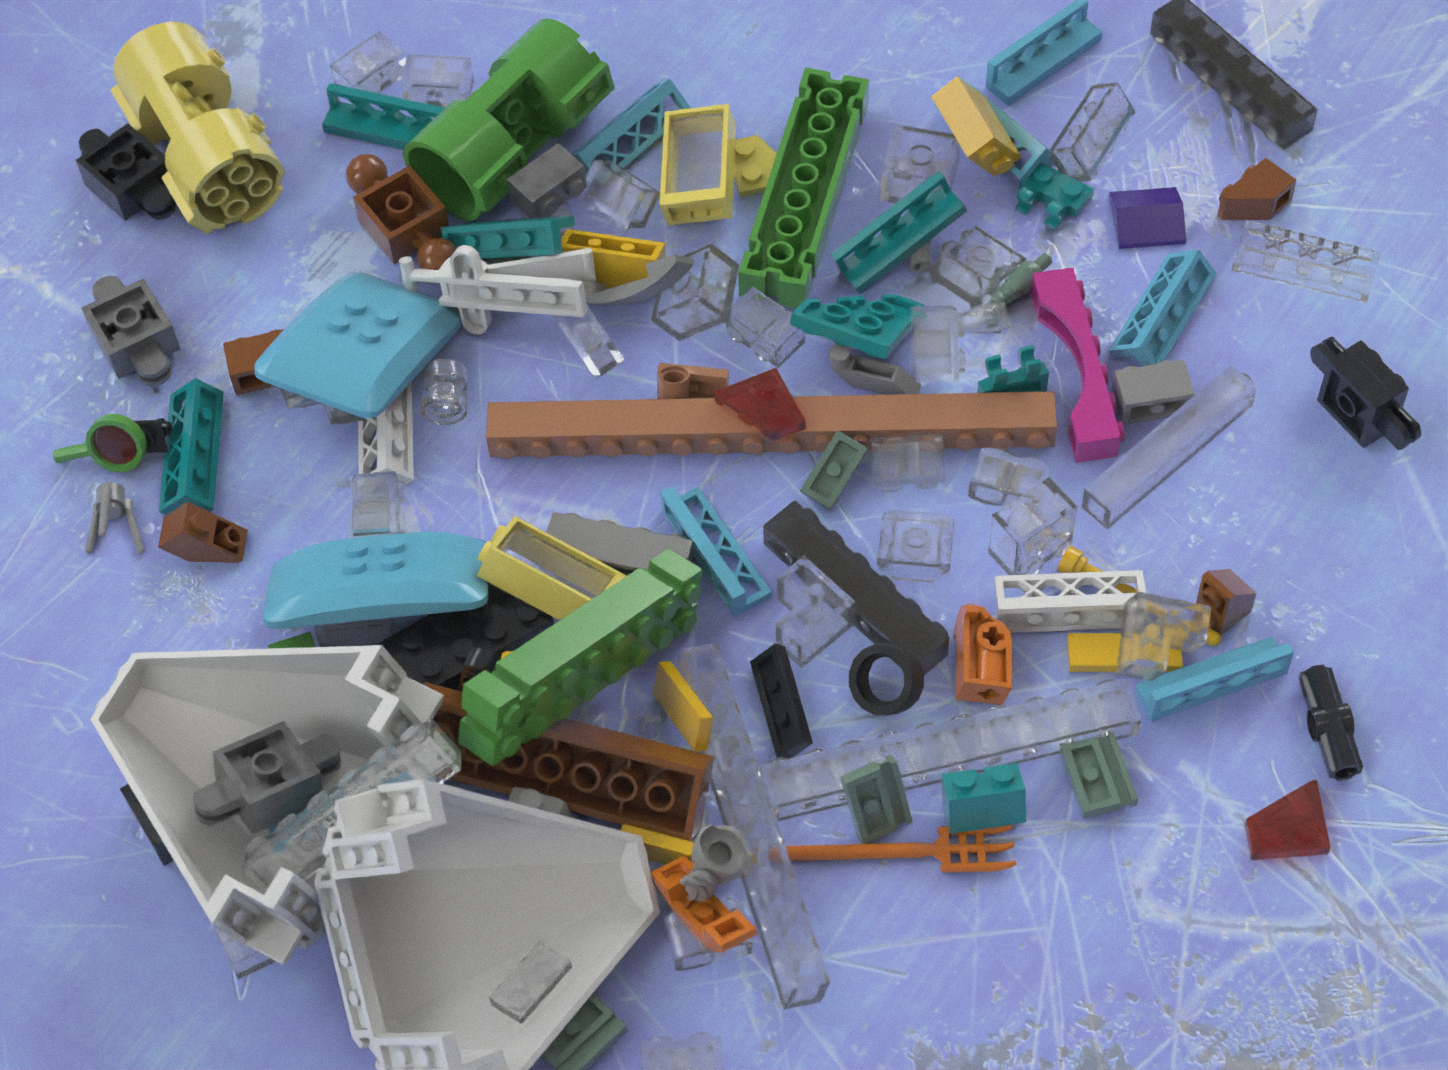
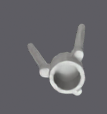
M102 483L96 489V503L93 504V517L85 549L88 554L93 551L97 532L100 537H104L108 520L119 518L123 512L126 515L138 554L144 553L142 539L133 513V500L125 498V488L119 483Z

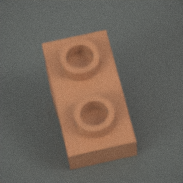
M659 363L657 370V399L728 398L729 370Z

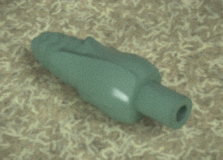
M1043 253L1034 262L1027 260L1021 263L1008 278L1004 279L1003 285L992 294L988 301L991 309L998 311L1013 300H1019L1025 293H1028L1032 289L1033 273L1043 272L1053 262L1051 257Z

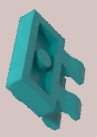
M1040 163L1026 181H1019V192L1016 198L1020 199V201L1015 206V210L1027 215L1039 200L1048 205L1045 212L1049 215L1045 219L1044 224L1057 229L1067 214L1074 218L1078 217L1093 198L1094 188Z
M1033 345L1019 348L1018 355L1021 367L1011 372H1008L1007 369H1002L1000 354L985 359L988 377L978 381L977 393L1047 392L1049 371L1044 362L1041 363L1040 359L1035 360Z

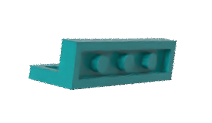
M329 83L326 92L330 108L322 123L324 133L404 150L406 144L433 120L430 117L435 118L444 107ZM339 97L346 98L352 104L340 102ZM369 104L377 105V106H378L379 108H381L382 110L374 109V108H373L371 105H369ZM399 110L406 111V112H408L409 114H411L413 117L405 116V115H404L402 112H400Z
M938 170L830 255L840 272L860 295L965 214L967 209L950 189L945 176ZM939 186V188H937L934 192L928 195L932 190ZM854 252V254H852L845 261H843V259H845L847 256Z
M573 215L469 222L441 227L442 238L451 241L457 248L462 245L471 246L479 253L481 259L554 255L562 253L560 229L575 226V218Z
M197 378L170 395L168 422L172 424V434L166 436L168 452L164 453L159 513L168 515L186 502H190L209 512L214 509L224 392ZM176 489H177V495H176L175 497H173V495H174V493H175V491H176Z

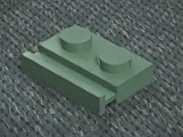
M1114 732L1109 733L1106 737L1098 738L1096 736L1060 746V754L1083 819L1120 810V807L1128 805L1131 807L1137 806L1138 798Z
M891 754L885 756L886 760L878 764L874 761L840 776L855 832L862 844L897 830V825L904 822L907 824L913 823L898 763Z
M593 993L540 1057L553 1070H587L628 1031L627 1024L616 1017L615 1013Z

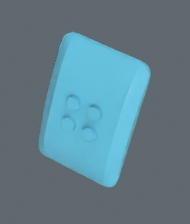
M347 273L314 299L270 344L254 365L255 376L263 382L363 418L376 417L384 412L463 326L459 308L440 306L438 298L418 291L407 290L404 286L367 273Z
M426 531L340 539L305 547L279 559L272 565L262 614L264 625L272 629H283L477 609L488 601L489 582L477 576L482 562L478 560V556L487 541L454 533Z

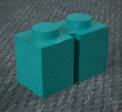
M1018 763L984 767L981 774H977L976 769L941 774L943 810L950 834L1026 823V788Z

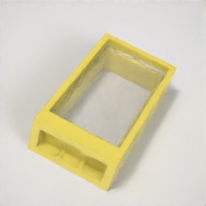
M729 104L665 112L660 208L668 226L733 218L736 123Z
M516 516L513 517L506 527L503 525L498 527L491 542L488 540L478 556V560L482 562L477 574L479 578L558 620L563 619L627 576Z

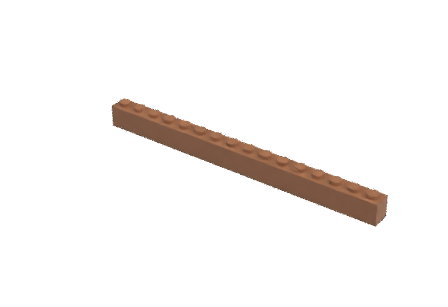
M1054 391L488 402L486 440L490 457L502 459L522 456H534L536 458L570 456L577 458L584 455L615 457L629 454H640L642 456L676 454L684 456L690 453L722 455L736 452H746L748 454L783 452L790 454L797 451H817L823 453L837 430L867 447L868 450H889L893 452L903 449L934 451L950 448H959L961 450L996 448L1003 450L1010 447L1041 449L1055 446L1057 421Z

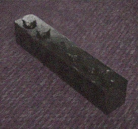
M1171 0L1153 12L1150 35H1152L1154 40L1174 54L1179 62L1189 67L1202 82H1206L1219 93L1224 101L1234 106L1247 121L1257 126L1270 141H1274L1285 150L1313 131L1318 109L1190 0Z
M794 500L763 525L764 545L873 644H900L910 649L920 660L924 675L948 656L950 637L946 629L939 622H932L927 618L913 599H906L901 595L887 576H880L874 571L868 560L861 553H854L848 548L843 538L836 531H829L822 525L818 516L810 508L804 509ZM890 658L893 662H895V663L901 668V666L899 665V663H898L895 659Z

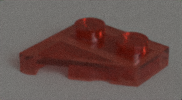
M777 368L714 391V400L721 407L724 404L738 413L739 419L748 425L757 427L761 434L772 441L806 429V421Z
M1317 780L1306 783L1249 816L1244 824L1251 860L1329 854L1331 849Z

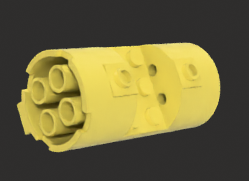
M181 22L159 23L138 32L121 48L113 68L114 79L117 84L110 91L130 125L150 143L156 146L161 140H170L165 153V165L168 172L161 178L187 223L207 235L213 229H225V225L241 220L243 225L247 224L268 211L283 191L280 184L285 171L269 145L271 142L264 132L267 127L254 113L249 115L240 108H227L231 97V84L229 81L230 75L223 66L226 61L216 49L209 48L197 29Z

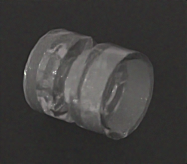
M439 359L427 363L423 368L422 389L425 393L422 395L421 414L429 422L438 425L456 424L466 417L468 370L462 363L451 359Z

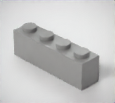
M557 512L552 513L546 533L627 576L638 568L648 569L650 560L668 548L694 563L693 540H688L677 534L664 535L651 532L643 527L630 528L617 525L609 520L596 521L582 518L574 513L562 514Z

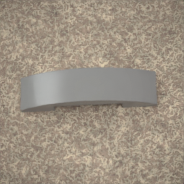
M672 255L646 263L647 278L610 289L606 288V284L590 281L583 282L586 303L602 306H622L652 298L678 282L694 265L693 258Z

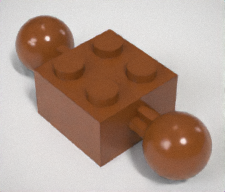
M361 154L350 161L346 169V181L350 189L357 194L353 197V201L361 226L393 264L398 263L402 257L410 256L418 251L417 265L419 269L439 270L443 263L457 249L451 241L441 238V227L449 226L446 207L410 165L388 177L385 163L375 155Z

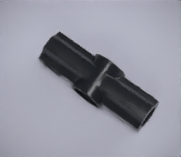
M1324 664L1311 666L1309 669L1300 672L1298 678L1308 708L1307 726L1313 742H1318L1329 778L1336 779L1337 781L1351 779L1353 776L1360 774L1363 769L1353 736L1354 718L1348 703L1342 702L1332 667H1326Z

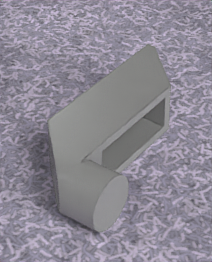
M836 344L829 351L833 370L852 387L884 395L919 393L921 383L900 366L852 355L848 346Z

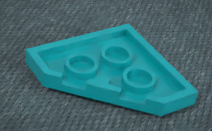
M883 294L880 301H865L863 296L837 297V302L830 304H821L819 299H805L792 313L790 326L799 328L809 335H819L833 340L837 345L850 346L864 351L871 357L887 359L922 319L926 305L896 294Z

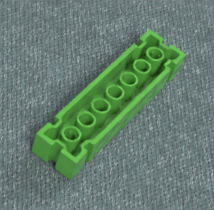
M805 67L799 85V97H795L749 238V251H745L738 271L739 297L762 302L766 301L767 296L777 297L778 305L797 308L805 299H809L812 289V278L816 276L858 140L859 124L862 125L868 107L869 79L843 75L841 81L831 79V72Z
M668 548L650 560L648 569L638 568L496 662V669L492 673L484 670L464 683L461 708L467 712V715L460 719L458 743L491 766H494L504 758L514 755L519 749L521 742L526 744L531 739L540 737L551 725L567 718L574 709L584 702L591 701L597 693L610 684L617 683L624 674L634 667L641 666L647 658L657 651L667 648L673 638L676 639L683 633L690 632L697 622L696 611L698 603L696 601L702 591L700 585L703 569Z

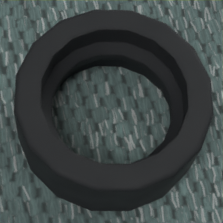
M874 644L863 649L853 659L849 670V688L853 699L863 710L874 715L899 714L909 710L919 700L924 688V671L920 660L910 649L900 644ZM882 657L895 659L901 666L904 674V687L901 695L892 701L879 700L872 693L869 685L871 666L875 660Z

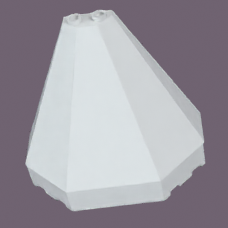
M382 645L132 653L128 661L120 667L116 680L107 694L97 703L95 713L90 720L210 922L243 946L245 944L283 965L291 959V955L296 947L300 946L306 949L325 935L326 928L314 880L317 870L324 868L327 858L322 853L323 849H321L291 871L281 866L274 878L249 852V850L269 837L270 827L252 835L239 815L214 826L202 824L195 814L194 792L216 782L213 751L282 721L286 723L300 744L323 734L332 736L338 741L340 746L341 765L339 770L321 777L322 797H325L430 720L433 722V717L439 707L443 705L444 695L406 677L407 673Z
M425 779L378 785L376 789L336 800L334 811L337 814V822L335 826L328 828L322 851L327 859L324 868L317 870L314 880L351 1035L360 1049L368 1047L378 1059L375 1062L377 1070H529L660 914L657 891L653 884L648 864V854L644 847L642 836Z

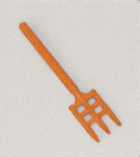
M1013 825L950 834L948 826H940L938 828L940 837L932 844L913 842L778 846L773 852L775 860L779 862L934 856L942 862L940 869L943 873L992 872L1005 870L1017 865L1015 860L986 862L985 853H997L1015 847L1014 842L984 843V835H993L1011 830ZM958 835L959 844H949V836ZM966 835H975L976 844H967ZM977 853L978 862H968V854ZM950 854H959L960 863H951Z

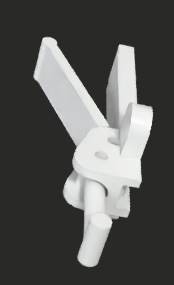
M462 245L454 251L452 256L443 263L439 270L414 268L413 260L409 256L399 259L405 289L417 291V282L440 284L442 296L439 299V305L458 307L463 327L468 332L476 335L484 333L492 321L491 310L584 317L588 309L583 282H596L597 280L592 250L590 248L487 265L486 262L481 260L479 253L474 248Z

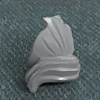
M711 824L704 827L698 833L692 846L694 868L680 880V884L685 886V890L689 894L688 899L690 901L704 902L705 900H710L714 896L717 884L731 882L743 874L751 860V852L742 834L731 826L719 825L714 827Z

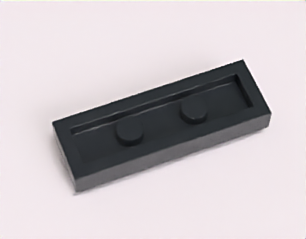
M775 643L751 660L750 664L776 758L788 761L813 744L786 647Z

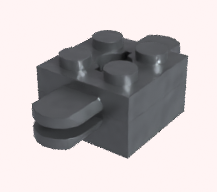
M106 276L96 281L92 287L95 301L81 307L91 334L115 375L120 379L136 371L142 382L147 386L164 384L172 375L171 364L167 356L181 349L172 324L145 279L143 278L126 287L116 276Z
M282 721L213 751L216 782L194 792L196 817L202 824L214 826L239 815L253 835L308 809L323 798L321 777L340 769L341 757L338 741L332 736L323 734L300 744L286 723Z

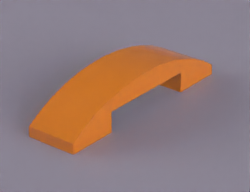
M685 855L651 871L653 881L671 909L685 927L710 950L722 953L758 935L756 928L738 909L731 912L715 895L710 900H705L704 902L690 901L688 899L689 894L686 892L685 886L680 884V880L689 874L694 866Z

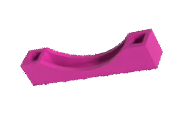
M1073 267L1033 273L1031 297L1037 320L1052 330L1065 343L1080 371L1082 392L1078 403L1070 415L1068 429L1075 462L1117 457L1120 442L1125 440L1122 421H1116L1114 414L1117 409L1115 395L1113 392H1108L1106 386L1108 384V370L1106 364H1100L1098 356L1101 353L1100 342L1097 335L1092 336L1093 319L1090 308L1084 307L1085 289L1083 281H1077Z

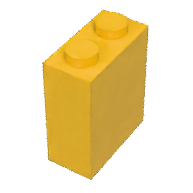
M955 77L931 96L967 158L994 177L1005 173L1012 168L1014 162L1021 158L1020 153L986 97L960 77Z

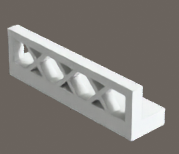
M412 381L380 415L372 418L358 416L359 486L365 489L370 488L384 478H388L403 486L414 480ZM377 428V434L371 443V438ZM377 458V468L371 471V467Z
M1143 570L995 576L996 619L1003 622L1010 633L1145 628L1148 599ZM1135 583L1137 593H1122L1115 587L1119 584ZM1082 585H1093L1099 591L1096 594L1086 595L1078 589ZM1055 586L1063 592L1058 596H1048L1041 592V590L1045 587ZM1004 588H1019L1025 594L1021 597L1005 598Z

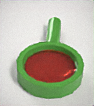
M106 414L97 418L87 431L85 443L55 449L53 451V458L57 463L91 456L104 469L113 472H128L136 468L146 455L148 444L144 432L133 420L120 414Z

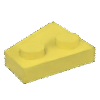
M758 135L736 139L734 178L740 197L765 192L777 155Z

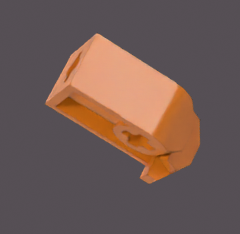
M972 603L962 605L953 631V638H955V699L1003 705L1012 689L1011 633L1003 622L992 617L984 607Z

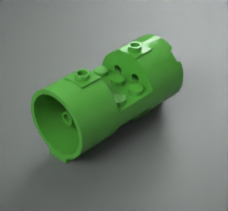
M540 19L493 62L488 71L490 78L474 91L466 101H452L404 147L403 157L406 167L409 165L446 207L447 214L459 220L474 221L483 212L488 213L508 193L507 178L528 164V160L551 138H559L569 128L574 129L615 89L608 63L601 61L595 51L589 54L577 41L580 35L569 26L553 19Z

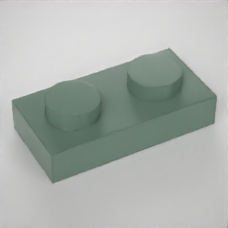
M837 430L800 489V492L831 511L868 452V448Z

